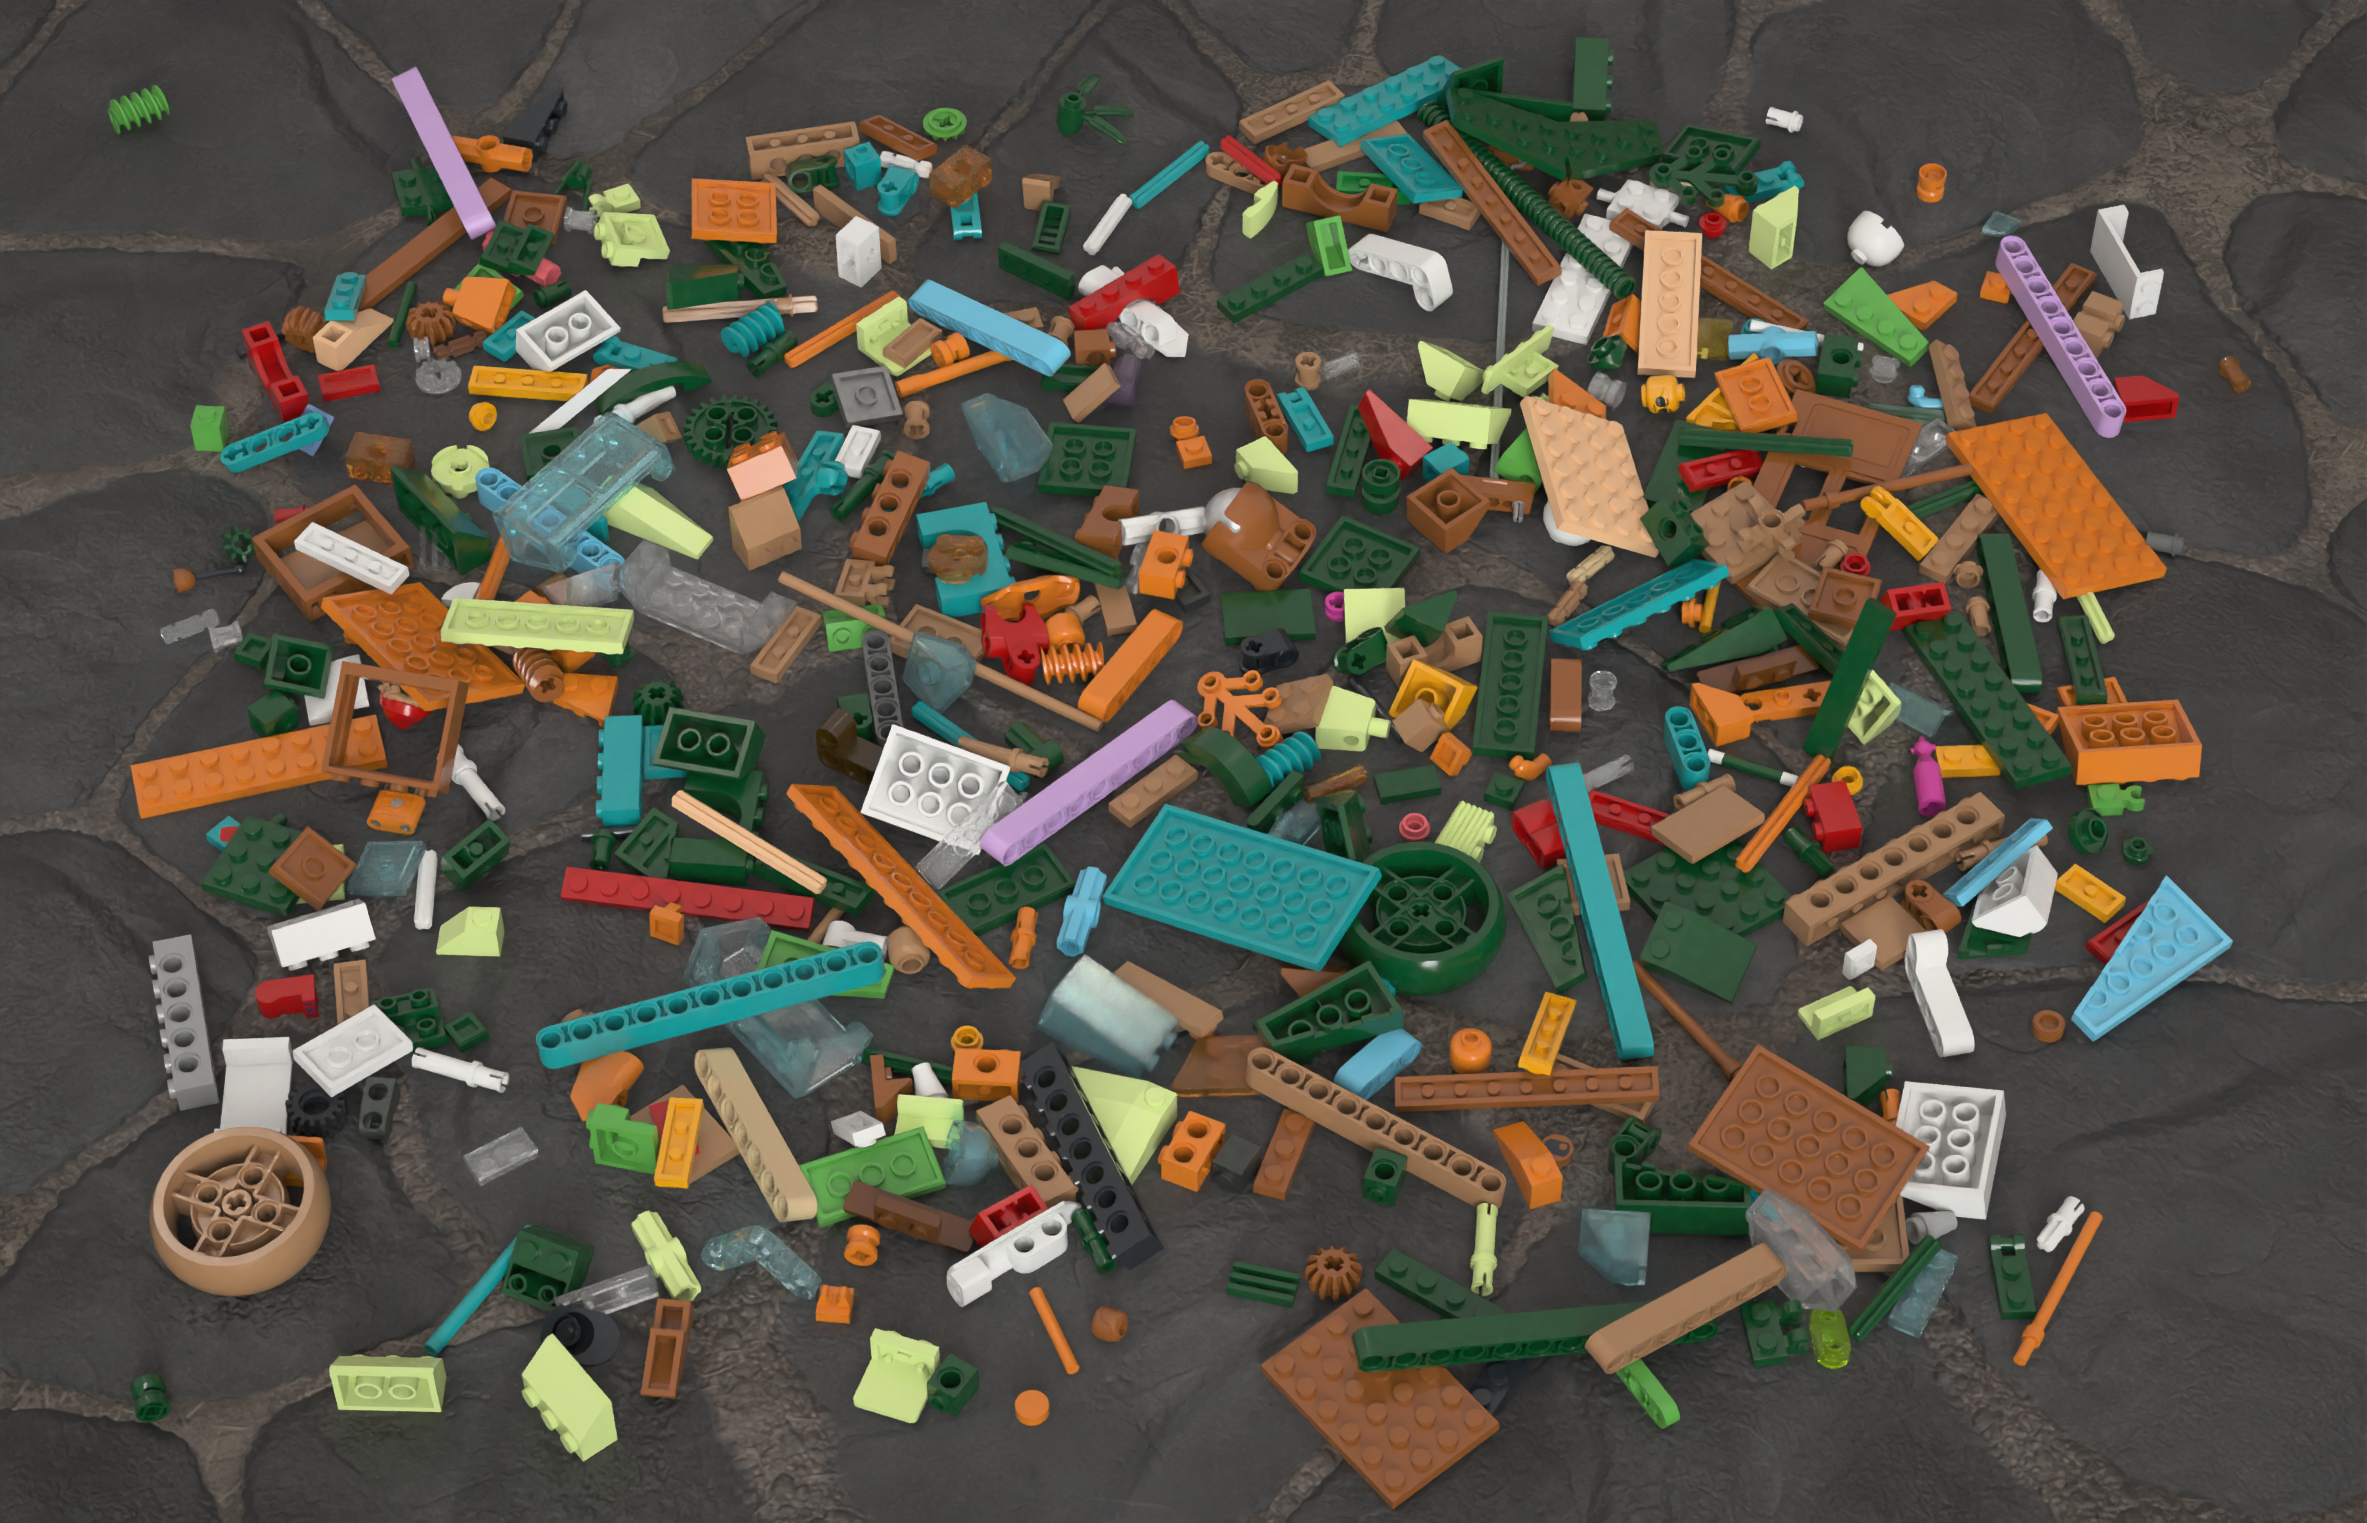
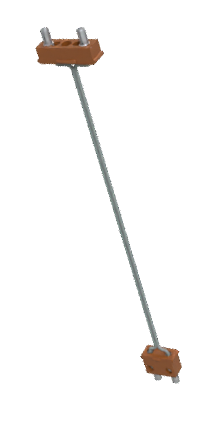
M1488 144L1487 148L1504 162L1506 166L1511 168L1512 171L1513 169L1533 170L1534 166ZM1503 241L1501 247L1496 363L1501 360L1505 351L1509 249ZM1502 384L1494 389L1493 407L1502 408ZM1499 439L1498 444H1491L1489 478L1461 476L1491 501V506L1488 510L1513 512V521L1517 522L1518 516V523L1523 521V514H1530L1536 485L1498 478V473L1494 472L1493 469L1499 461Z

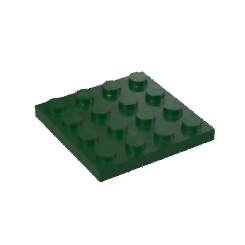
M1737 838L1694 864H1691L1668 847L1623 872L1628 893L1655 922L1664 902L1667 901L1695 912L1743 938L1784 916L1785 902L1792 896L1759 861L1747 873L1736 868V858L1745 848Z

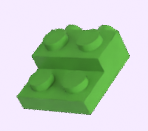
M597 1103L595 1110L589 1111L586 1121V1128L590 1130L591 1134L589 1147L593 1149L595 1163L655 1175L660 1150L657 1126L644 1121H631L629 1109L622 1108L619 1105Z

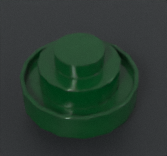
M1621 335L1604 336L1593 344L1587 361L1596 371L1615 370L1624 362L1623 357L1627 349V343Z
M2086 808L2074 812L2068 823L2070 841L2081 854H2096L2103 851L2107 846L2109 829L2106 820L2095 809Z

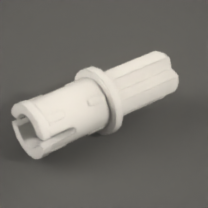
M2072 1196L2067 1197L2058 1211L2048 1217V1224L2037 1237L2039 1249H2044L2047 1252L2053 1251L2060 1240L2072 1232V1225L2085 1209L2082 1203L2074 1210L2080 1202L2079 1199Z

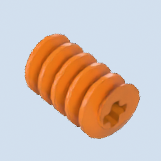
M1098 642L1096 651L1093 650L1090 643H1086L1083 652L1078 644H1074L1071 653L1066 645H1062L1059 654H1057L1054 646H1049L1048 653L1045 655L1041 647L1042 673L1046 684H1051L1053 675L1056 676L1059 684L1063 683L1065 674L1068 675L1071 683L1075 682L1077 673H1080L1083 682L1087 681L1089 672H1092L1095 678L1104 667L1102 642Z

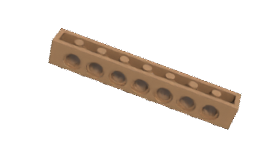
M1981 792L1970 798H1964L1946 812H1939L1933 819L1923 825H1916L1900 838L1891 839L1884 847L1877 851L1865 854L1859 861L1850 866L1842 867L1831 877L1817 881L1810 889L1801 894L1791 896L1785 902L1783 923L1806 946H1809L1839 929L1843 921L1888 895L1893 898L1902 893L1910 881L1924 880L1955 862L1956 852L1977 847L1982 841L1988 840L1991 842L2000 837L2005 815Z

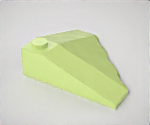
M1072 1066L1130 1183L1133 1185L1177 1118V1093L1149 1081Z

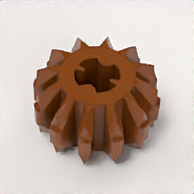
M429 300L425 304L417 303L416 308L409 309L406 321L407 330H409L413 341H419L422 346L431 343L433 347L435 343L441 342L445 344L446 338L453 337L456 325L455 316H453L449 305H442L440 300L435 303H431Z
M299 305L287 313L281 332L285 335V340L291 342L293 347L300 348L302 352L307 350L314 354L313 337L328 321H325L320 312L313 311L311 307L306 309Z
M1331 1243L1327 1251L1318 1247L1315 1255H1309L1307 1268L1305 1269V1279L1309 1283L1311 1293L1319 1292L1321 1301L1327 1296H1331L1336 1303L1340 1295L1349 1299L1351 1292L1358 1291L1360 1286V1277L1362 1276L1361 1264L1358 1263L1356 1253L1348 1254L1346 1246L1336 1250Z

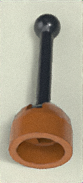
M240 563L234 568L196 575L187 568L173 569L172 574L176 592L181 593L191 590L196 580L235 573L237 575H244L246 573V566Z

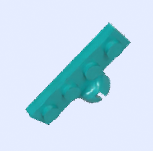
M817 430L798 461L799 466L796 479L785 483L783 488L797 521H800L816 494L822 493L826 496H838L846 488L848 474L845 471V465L835 461L845 441L843 433Z

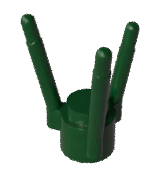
M576 160L561 178L560 185L552 194L559 195L567 185L575 190L584 187L580 221L585 222L589 204L588 197H590L594 180L590 178L592 174L590 166L583 161Z

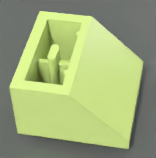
M1796 186L1779 193L1775 198L1758 205L1753 210L1749 252L1770 269L1792 258L1798 212L1799 189Z

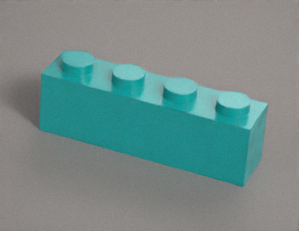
M642 715L605 717L604 729H599V747L604 749L602 753H598V770L603 771V775L597 776V793L602 795V800H596L597 818H602L603 827L639 824L642 821L644 728Z

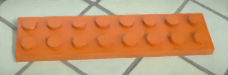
M376 714L352 719L343 766L370 771L388 767ZM330 724L130 765L140 817L143 819L332 779V774L321 771Z

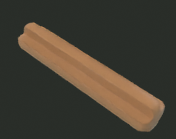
M773 173L763 175L761 182L776 183V198L807 226H816L818 224L817 221L820 219V215Z

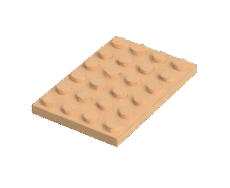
M1525 396L1520 402V406L1557 530L1655 558L1659 554V550L1640 520V517L1649 509L1646 500L1643 498V489L1622 424L1616 421L1605 420L1592 414L1572 410L1566 406L1549 403L1543 399Z

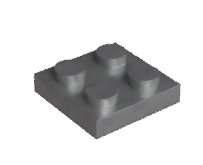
M887 366L831 375L830 382L846 429L851 428L852 425L867 426L901 420L903 413Z

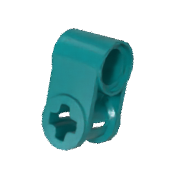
M890 166L877 186V191L880 195L878 211L884 216L900 214L917 190L919 174L896 166Z

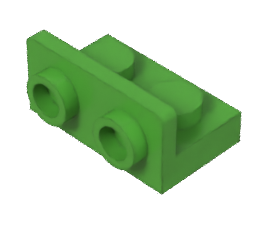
M881 603L859 606L886 619ZM839 610L822 612L830 652L862 648L863 636L869 631L879 630Z

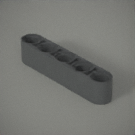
M872 630L867 632L862 638L863 660L876 745L884 748L892 725L903 728L890 640L885 632Z

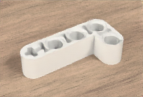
M1374 234L1366 235L1348 249L1350 262L1355 268L1411 284L1417 303L1426 311H1433L1453 294L1446 261L1435 251Z
M1942 929L1910 934L1904 961L1908 980L1940 1058L1973 1052L1975 1046L1972 1029L1946 967L1948 943Z

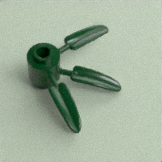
M1093 73L1085 77L1076 87L1079 94L1070 92L1059 98L1056 123L1062 133L1068 135L1078 133L1085 120L1092 127L1126 146L1127 141L1124 135L1116 127L1100 117H1133L1134 114L1130 109L1113 105L1093 106L1092 111H1085L1086 100L1083 96L1092 92L1101 80L1100 75Z

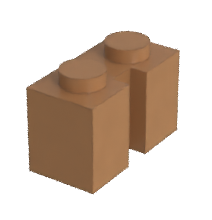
M2092 291L2083 304L2082 311L2078 312L2073 322L2093 355L2098 358L2104 348L2109 349L2114 338V332H2119L2122 329L2126 316L2122 315L2124 302Z

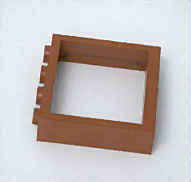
M356 485L340 491L334 496L315 504L311 508L288 518L286 521L252 538L257 559L310 622L326 614L321 609L324 597L368 591L375 588L345 572L330 578L308 591L303 587L276 553L293 545L294 541L312 522L325 528L359 511L389 546V548L379 554L394 561L400 559L401 561L398 563L407 566L408 570L414 567L410 547Z
M342 661L321 771L332 774L331 780L349 783L350 777L361 779L360 785L378 788L379 782L390 784L389 790L408 793V787L419 789L418 795L437 798L438 792L448 794L469 684L454 679ZM360 679L450 693L434 781L343 766Z

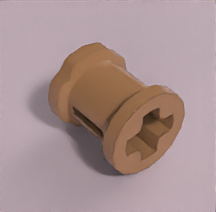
M1056 316L1052 318L1049 326L1050 331L1047 334L1062 341L1068 347L1067 340L1068 337L1072 336L1075 326L1070 319Z
M1313 352L1299 354L1295 359V366L1298 369L1295 384L1298 388L1303 386L1306 390H1314L1321 381L1318 369L1321 367L1320 356Z
M911 401L905 406L907 421L904 424V433L907 437L923 439L929 434L930 426L927 418L930 416V411L927 403Z

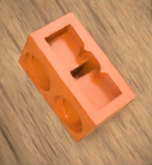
M1189 1111L1184 1121H1179L1176 1124L1172 1136L1173 1140L1170 1145H1164L1160 1152L1158 1163L1161 1164V1178L1198 1192L1212 1168V1161L1225 1144L1226 1124Z

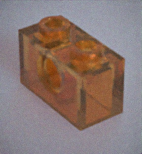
M967 145L963 146L929 174L930 195L955 209L958 208L992 180L991 158Z
M355 432L345 456L350 478L393 483L390 472L391 467L396 465L412 469L415 463L412 440Z

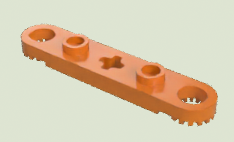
M1831 681L1749 692L1740 696V699L1745 706L1750 705V703L1751 705L1755 703V706L1758 705L1760 709L1752 711L1753 721L1756 723L1767 719L1774 721L1815 715L1818 713ZM1812 696V698L1817 701L1812 702L1811 699L1807 697Z

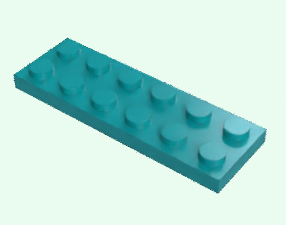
M1441 55L1431 57L1424 63L1410 67L1394 77H1389L1385 81L1372 87H1367L1351 97L1343 98L1334 105L1320 109L1318 112L1308 116V125L1341 147L1418 111L1428 101L1437 102V97L1451 73L1462 68Z
M1692 559L1549 630L1551 640L1566 647L1580 648L1583 651L1593 649L1598 645V641L1604 638L1619 636L1623 633L1622 629L1628 626L1640 625L1647 621L1648 616L1654 613H1664L1671 609L1672 604L1678 601L1690 600L1696 596V592L1702 589H1711L1718 586L1720 580L1730 576L1727 566L1725 564Z

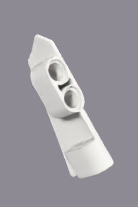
M1101 265L1082 277L1078 290L1084 296H1088L1125 273L1117 266L1111 270ZM1137 299L1127 305L1119 314L1118 318H1120L1122 326L1134 336L1167 357H1185L1189 334L1169 314L1164 312L1150 299Z
M1062 1201L951 1266L947 1272V1287L952 1298L959 1306L964 1307L992 1289L991 1281L1013 1268L1022 1274L1031 1273L1063 1254L1068 1247L1067 1225L1072 1222V1214L1081 1209L1082 1206L1076 1202Z

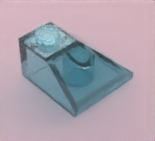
M919 631L913 635L902 680L920 701H923L942 714L971 686L977 662L960 643Z
M1582 1209L1578 1254L1610 1283L1623 1284L1625 1286L1645 1285L1650 1213Z

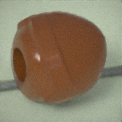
M1104 1305L1098 1308L1093 1315L1090 1327L1091 1333L1103 1341H1119L1127 1332L1128 1315L1120 1309Z

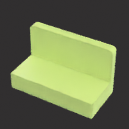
M1849 986L1800 1008L1798 1016L1816 1039L1820 1040L1871 1017L1875 995L1869 987L1856 992L1852 986Z
M898 1095V1118L895 1135L924 1126L931 1147L960 1150L965 1124L963 1100Z

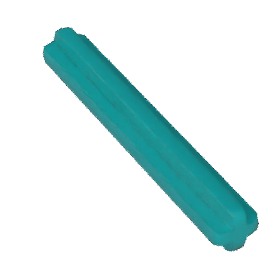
M1203 141L1197 142L1129 196L1132 200L1131 206L1140 209L1209 154L1208 144H1205Z

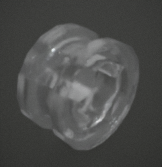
M424 336L423 340L414 337L416 363H420L422 359L430 362L431 352L428 336Z

